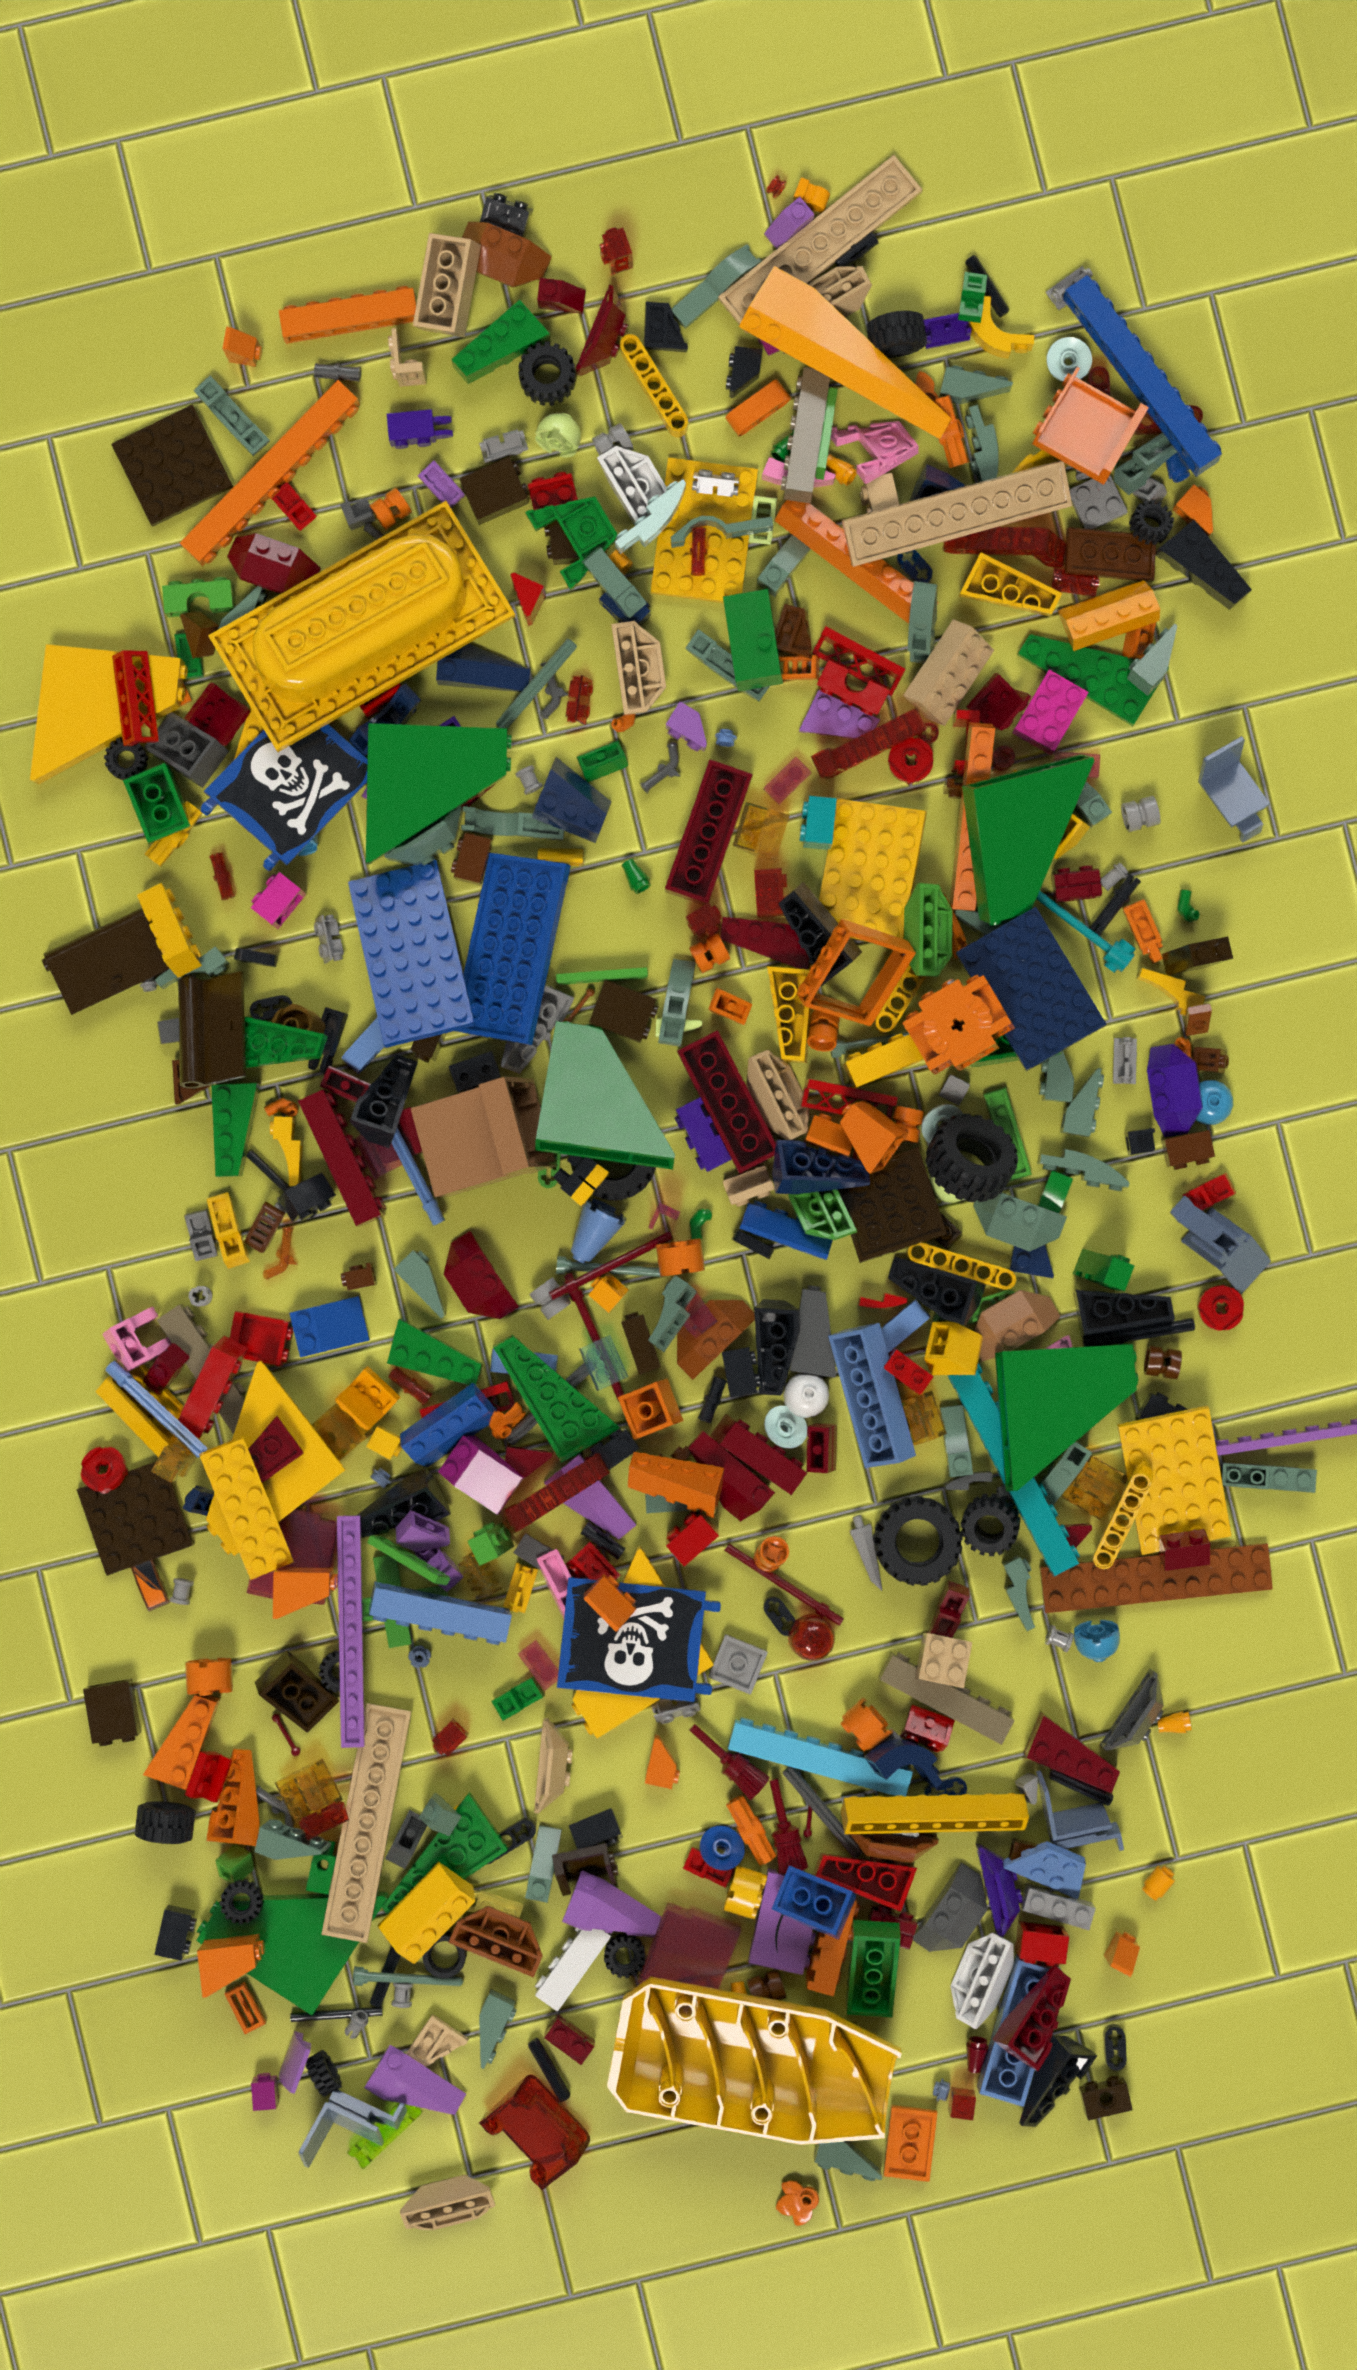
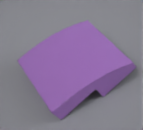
M297 2031L293 2033L279 2072V2079L282 2085L293 2094L296 2092L311 2051V2043L303 2041V2033Z

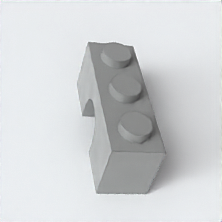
M1029 1883L1025 1885L1022 1895L1023 1903H1020L1022 1910L1086 1930H1090L1096 1909L1092 1902L1079 1898L1058 1896L1051 1893L1048 1889Z

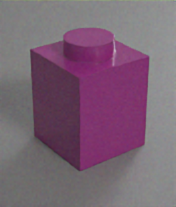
M270 2073L257 2074V2077H254L251 2082L253 2111L276 2109L279 2104L277 2075L271 2076Z

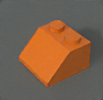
M820 1113L819 1116L814 1115L804 1142L848 1157L852 1143L841 1123L832 1122V1117Z
M668 1379L654 1382L618 1397L634 1440L684 1421Z
M603 1574L584 1593L583 1599L617 1632L635 1612L636 1606L634 1603L636 1600L628 1592L625 1594L621 1592L618 1588L620 1584L613 1576L607 1577Z

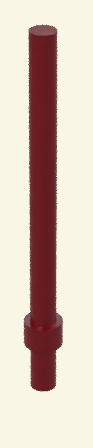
M668 1231L574 1280L571 1278L563 1282L564 1285L548 1292L552 1301L566 1293L571 1294L577 1291L578 1287L653 1250L657 1244H664L672 1240L673 1237Z
M572 1273L564 1276L565 1281L571 1278L575 1279ZM578 1288L577 1291L569 1294L572 1302L575 1301L618 1400V1397L625 1395L585 1304L583 1299L585 1297L581 1288Z
M730 1543L725 1548V1552L814 1609L815 1613L820 1617H826L838 1626L843 1622L844 1618L830 1610V1606L826 1603L818 1602L776 1573L762 1571L757 1567L753 1558Z

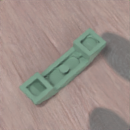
M211 375L194 389V392L252 456L270 442L267 436L243 413Z
M698 629L685 649L705 666L737 688L732 655ZM770 686L742 692L759 702Z

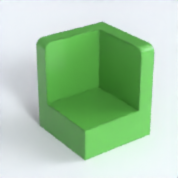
M237 1844L232 1845L215 1860L219 1877L229 1883H234L240 1879L243 1880L254 1870L251 1852Z

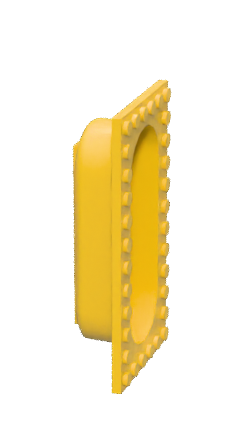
M445 500L208 636L278 753L516 616Z

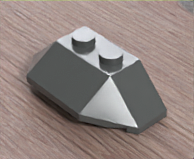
M1151 1668L1100 1743L1101 1747L1106 1751L1138 1745L1141 1740L1145 1741L1151 1732L1149 1728L1154 1721L1157 1722L1164 1712L1162 1710L1164 1703L1158 1674Z
M961 1862L916 1928L913 1941L929 1952L962 1948L988 1910L981 1875Z

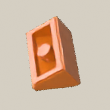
M1156 622L1127 632L1122 656L1141 660L1144 657L1143 652L1153 643Z

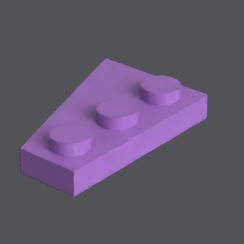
M818 690L799 732L870 741L880 719L867 715L860 711V709L847 705L839 699Z

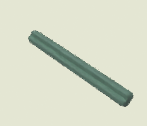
M565 640L496 721V725L499 728L508 729L575 651L577 645L572 640Z

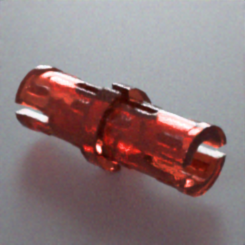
M702 527L692 528V548L689 549V554L692 555L691 575L693 576L705 575V555L708 554V550L705 548L706 528ZM698 543H700L699 561H697Z
M221 852L216 853V856L214 854L210 855L209 858L215 874L213 879L217 881L221 900H228L229 897L231 899L234 898L235 894L230 881L232 876L227 870L224 854Z
M397 1366L388 1376L389 1379L403 1389L405 1394H410L423 1406L433 1395L418 1384L417 1379H412Z

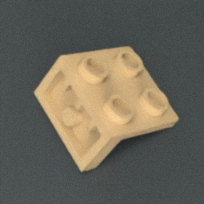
M396 328L391 329L392 336H388L389 350H391V357H394L390 359L393 379H397L399 387L426 385V375L422 362L406 360L402 363L399 336Z

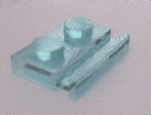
M610 1335L579 1348L597 1391L628 1377Z

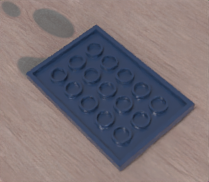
M1036 907L956 952V956L970 978L975 975H979V977L984 975L1015 1027V1029L1004 1034L1026 1072L1107 1025Z

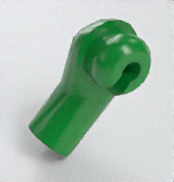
M1180 890L1177 905L1179 914L1187 922L1197 921L1200 917L1199 911L1190 905L1192 892Z
M701 1208L691 1217L689 1221L691 1239H702L701 1226L712 1218V1212L709 1209Z

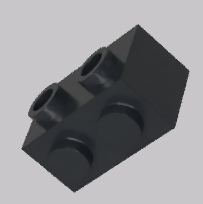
M492 1051L449 1066L458 1093L475 1089L479 1084L502 1077Z
M321 1172L285 1190L278 1200L292 1222L298 1219L304 1221L311 1217L314 1211L319 1209L321 1212L329 1208L336 1194Z
M749 1347L723 1351L722 1356L730 1397L757 1393V1387H761L759 1373L754 1374L753 1365L757 1364L755 1351H750Z
M619 1428L609 1435L611 1440L603 1445L602 1442H599L590 1449L592 1453L589 1455V1458L601 1475L640 1449L627 1428L624 1431Z
M612 1808L569 1825L577 1849L605 1843L607 1847L618 1844L620 1842L619 1839L623 1838Z
M168 1905L164 1909L154 1955L179 1961L184 1958L185 1954L189 1955L192 1941H189L190 1932H194L197 1918H194V1910Z

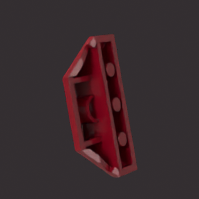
M609 284L576 365V375L578 376L585 375L610 364L612 357L616 358L618 355L620 337H624L627 333L629 324L626 323L625 311L613 285Z
M257 533L235 538L227 555L228 561L240 580L279 594L286 592L321 571V567L300 548Z
M471 1231L451 1242L443 1275L468 1313L502 1319L519 1308V1305Z

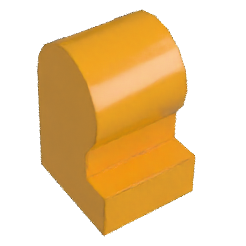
M801 177L793 202L801 197L812 211L822 213L829 200L830 192L823 187L809 183V180Z
M617 549L609 556L623 575L633 567L632 560L624 553L620 554Z

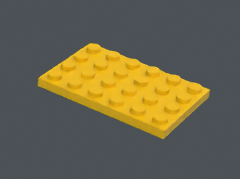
M668 457L665 477L666 487L674 481L679 483L681 480H684L686 482V489L675 515L658 535L651 594L724 603V596L742 593L749 535L727 539L723 532L716 527L700 526L689 533L685 539L684 546L676 548L671 547V536L689 521L700 516H714L725 524L751 520L758 469ZM703 469L713 471V475H721L722 472L734 473L735 477L739 478V484L734 483V486H738L737 496L717 495V486H713L712 495L696 493L695 490H692L693 481H698V479L693 478L694 472L699 473V470Z
M837 799L833 842L831 849H828L819 901L838 923L841 919L904 939V908L914 889L927 816L926 811ZM852 936L850 937L852 940L865 941Z
M1208 1406L1117 1424L1127 1482L1133 1470L1139 1465L1148 1466L1154 1475L1151 1487L1135 1518L1137 1537L1142 1555L1159 1552V1535L1205 1529L1209 1541L1232 1536ZM1143 1476L1136 1477L1141 1482L1147 1481ZM1130 1495L1131 1501L1138 1500L1135 1496Z

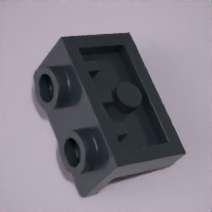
M494 193V195L486 197L480 222L490 223L524 238L529 216L532 215L533 209L528 208L529 204L515 200V203L507 200V196Z

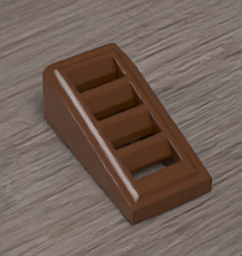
M265 1202L244 1243L260 1253H264L270 1246L285 1212ZM265 1213L276 1218V1220H273L270 1217L266 1216Z

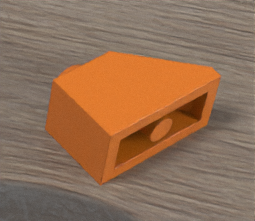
M226 326L222 349L230 363L256 367L257 360H261L262 346H260L257 338Z
M1194 484L1174 506L1173 511L1187 524L1195 520L1209 537L1213 532L1211 499L1204 488L1197 487Z
M655 1735L645 1783L672 1789L673 1783H678L680 1770H676L677 1763L661 1737Z
M1116 1931L1104 1957L1110 1967L1131 1977L1140 1946L1136 1942L1137 1938L1127 1932L1121 1934Z

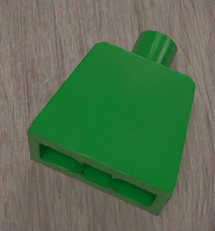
M325 1840L330 1842L331 1846L322 1854L313 1855L306 1891L329 1895L337 1857L333 1855L336 1842ZM322 1860L328 1862L327 1870L321 1868Z

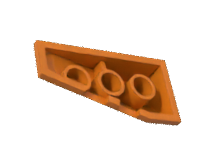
M233 1749L230 1758L232 1759V1764L224 1789L221 1792L216 1811L212 1810L206 1841L256 1846L260 1821L252 1751Z

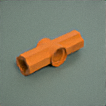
M950 395L933 400L951 418L941 439H938L944 447L949 467L954 468L968 463L969 458L963 441V427L960 420L956 417Z
M744 1795L737 1796L726 1803L737 1824L736 1827L744 1843L750 1847L758 1864H766L777 1855L765 1835L766 1831L758 1816L754 1815Z

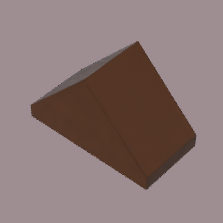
M201 611L180 614L193 659L214 655L215 647L208 635L217 631L219 625Z

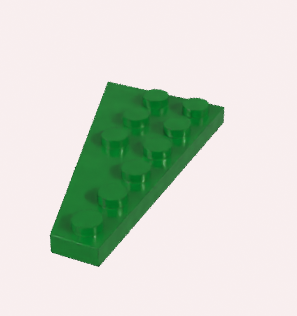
M1032 634L1028 636L1017 654L1045 673L1051 670L1089 692L1086 696L1087 699L1132 727L1157 689L1156 687L1147 696L1127 679L1131 671L1128 668L1135 660L1133 658L1086 647L1073 651L1070 643Z

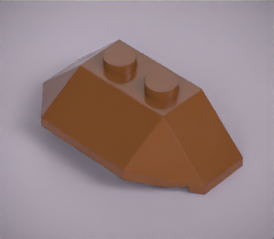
M468 222L462 238L471 239L481 245L476 272L512 288L544 278L552 256L532 241L490 223Z
M709 1300L677 1333V1364L692 1380L695 1379L755 1320L754 1312L743 1300Z
M919 1833L918 1839L889 1834H850L864 1854L870 1857V1860L883 1862V1859L893 1860L892 1863L897 1865H906V1862L913 1863L936 1846L939 1841L936 1834Z
M486 1906L457 1920L448 1942L533 1978L543 1957L530 1922L491 1906Z

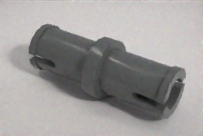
M315 363L314 378L334 379L335 382L337 380L361 381V367L341 366V363H335V365Z

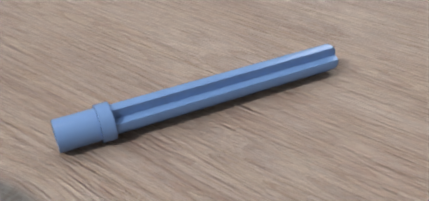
M397 1127L392 1145L423 1204L424 1211H426L430 1221L435 1226L445 1221V1218L438 1206L439 1203L431 1194Z
M116 1361L111 1362L107 1366L105 1371L117 1381V1384L132 1395L196 1457L199 1458L200 1453L207 1451V1447L145 1390L128 1371L126 1372Z

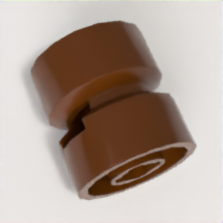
M1148 1346L1144 1361V1374L1157 1377L1159 1374H1162L1164 1378L1177 1380L1181 1369L1182 1352L1174 1349L1163 1351L1161 1347Z
M778 1969L765 1973L763 1978L758 1975L747 1979L750 1993L753 1996L779 2001L787 1998Z

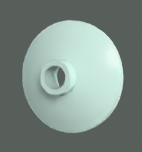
M1065 337L1057 340L1050 347L1047 354L1048 370L1053 377L1061 382L1064 381L1068 373L1072 375L1076 367L1080 368L1076 377L1083 379L1088 374L1092 365V354L1089 347L1083 341L1074 337ZM1070 359L1072 361V365L1067 366L1064 363V360Z
M951 1104L939 1105L929 1111L923 1119L921 1126L922 1135L925 1140L930 1143L939 1126L952 1116L959 1114L962 1116V1111Z
M776 1406L767 1413L764 1420L765 1431L776 1445L791 1449L800 1446L807 1437V1424L803 1417L794 1415L787 1406Z

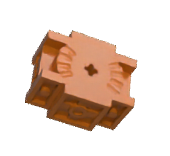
M979 975L971 977L966 981L967 985L965 986L959 979L956 981L954 979L946 981L941 985L942 989L935 993L930 991L921 997L922 1001L918 1002L922 1009L920 1013L916 1010L905 1017L906 1021L903 1022V1025L917 1046L927 1067L934 1075L951 1065H954L959 1071L999 1049L1000 1047L995 1040L1015 1029L984 975L981 977ZM961 1023L963 1030L959 1032L957 1025Z

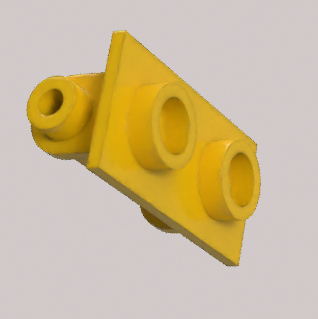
M516 1563L503 1607L509 1608L513 1612L525 1613L538 1569Z

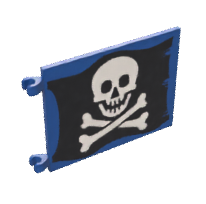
M329 724L278 753L263 730L204 790V793L210 798L202 804L201 812L208 816L217 805L225 810L272 852L264 860L263 864L266 870L271 871L279 860L288 865L367 783L368 759Z
M568 1577L557 1688L690 1702L695 1701V1693L704 1695L712 1693L711 1684L696 1682L704 1610L720 1612L721 1603L719 1601L705 1600L706 1591L618 1582L620 1584L618 1588L623 1594L628 1592L636 1600L634 1603L636 1610L622 1627L615 1632L583 1599L584 1593L597 1580Z

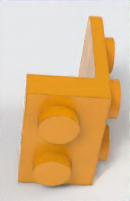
M367 1366L335 1398V1401L360 1427L370 1430L401 1397Z

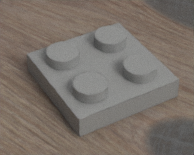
M1111 476L1108 477L1104 485L1091 479L1069 490L1072 506L1083 529L1095 530L1128 513Z
M725 1634L708 1678L751 1695L768 1651Z

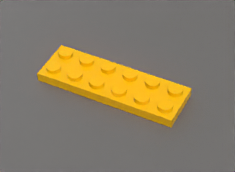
M243 1436L200 1453V1459L250 1580L293 1563V1558Z

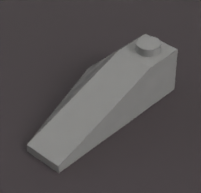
M545 984L533 1044L527 1045L506 1041L501 1067L520 1074L537 1053L536 1048L543 1040L547 1041L551 1036L549 1032L554 1028L556 1021L562 1022L565 1019L574 997Z

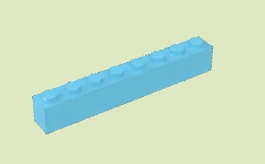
M743 1717L740 1720L735 1719L728 1742L729 1750L890 1795H907L913 1773L908 1765L899 1768L886 1780L874 1773L865 1760L864 1751L855 1748H851V1751L844 1750L842 1745L834 1742H829V1745L820 1743V1739L812 1736H807L806 1739L797 1737L798 1733L785 1730L784 1733L776 1731L775 1726L763 1724L761 1727L754 1725L753 1720Z

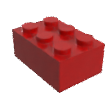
M701 1510L697 1512L691 1511L684 1518V1524L681 1527L675 1525L667 1533L666 1547L685 1567L719 1537V1532Z

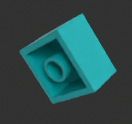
M809 796L808 802L803 803L801 819H806L805 825L801 824L799 841L803 842V848L831 849L837 798Z

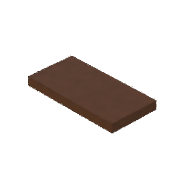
M1069 527L1066 533L1064 574L1153 582L1155 576L1156 545H1152V541L1149 545L1145 544L1146 540L1139 542V536L1134 538L1133 533Z

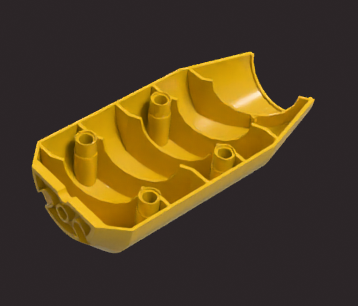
M649 1977L623 1996L607 2087L626 2112L800 2145L881 2139L885 2137L886 2113L896 2059L901 2058L902 2052L900 2047L827 2009Z

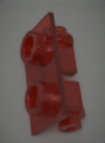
M1054 568L1051 588L1059 592L1096 597L1100 581L1099 577L1064 574L1065 569Z
M583 675L581 677L573 676V680H570L568 697L576 699L575 701H567L565 717H567V722L576 723L577 721L586 725L587 718L590 715L589 702L590 696L593 693V684L591 679Z
M334 1801L332 1804L322 1808L320 1813L314 1812L306 1817H302L299 1825L305 1831L307 1840H310L348 1821L349 1817L344 1802Z

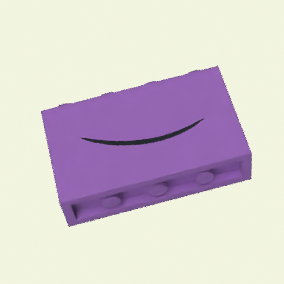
M767 1868V1881L762 1891L763 1896L758 1910L748 1961L751 1964L803 1975L804 1968H809L811 1955L807 1953L809 1946L814 1945L816 1932H812V1928L772 1910L785 1874H779L777 1870Z

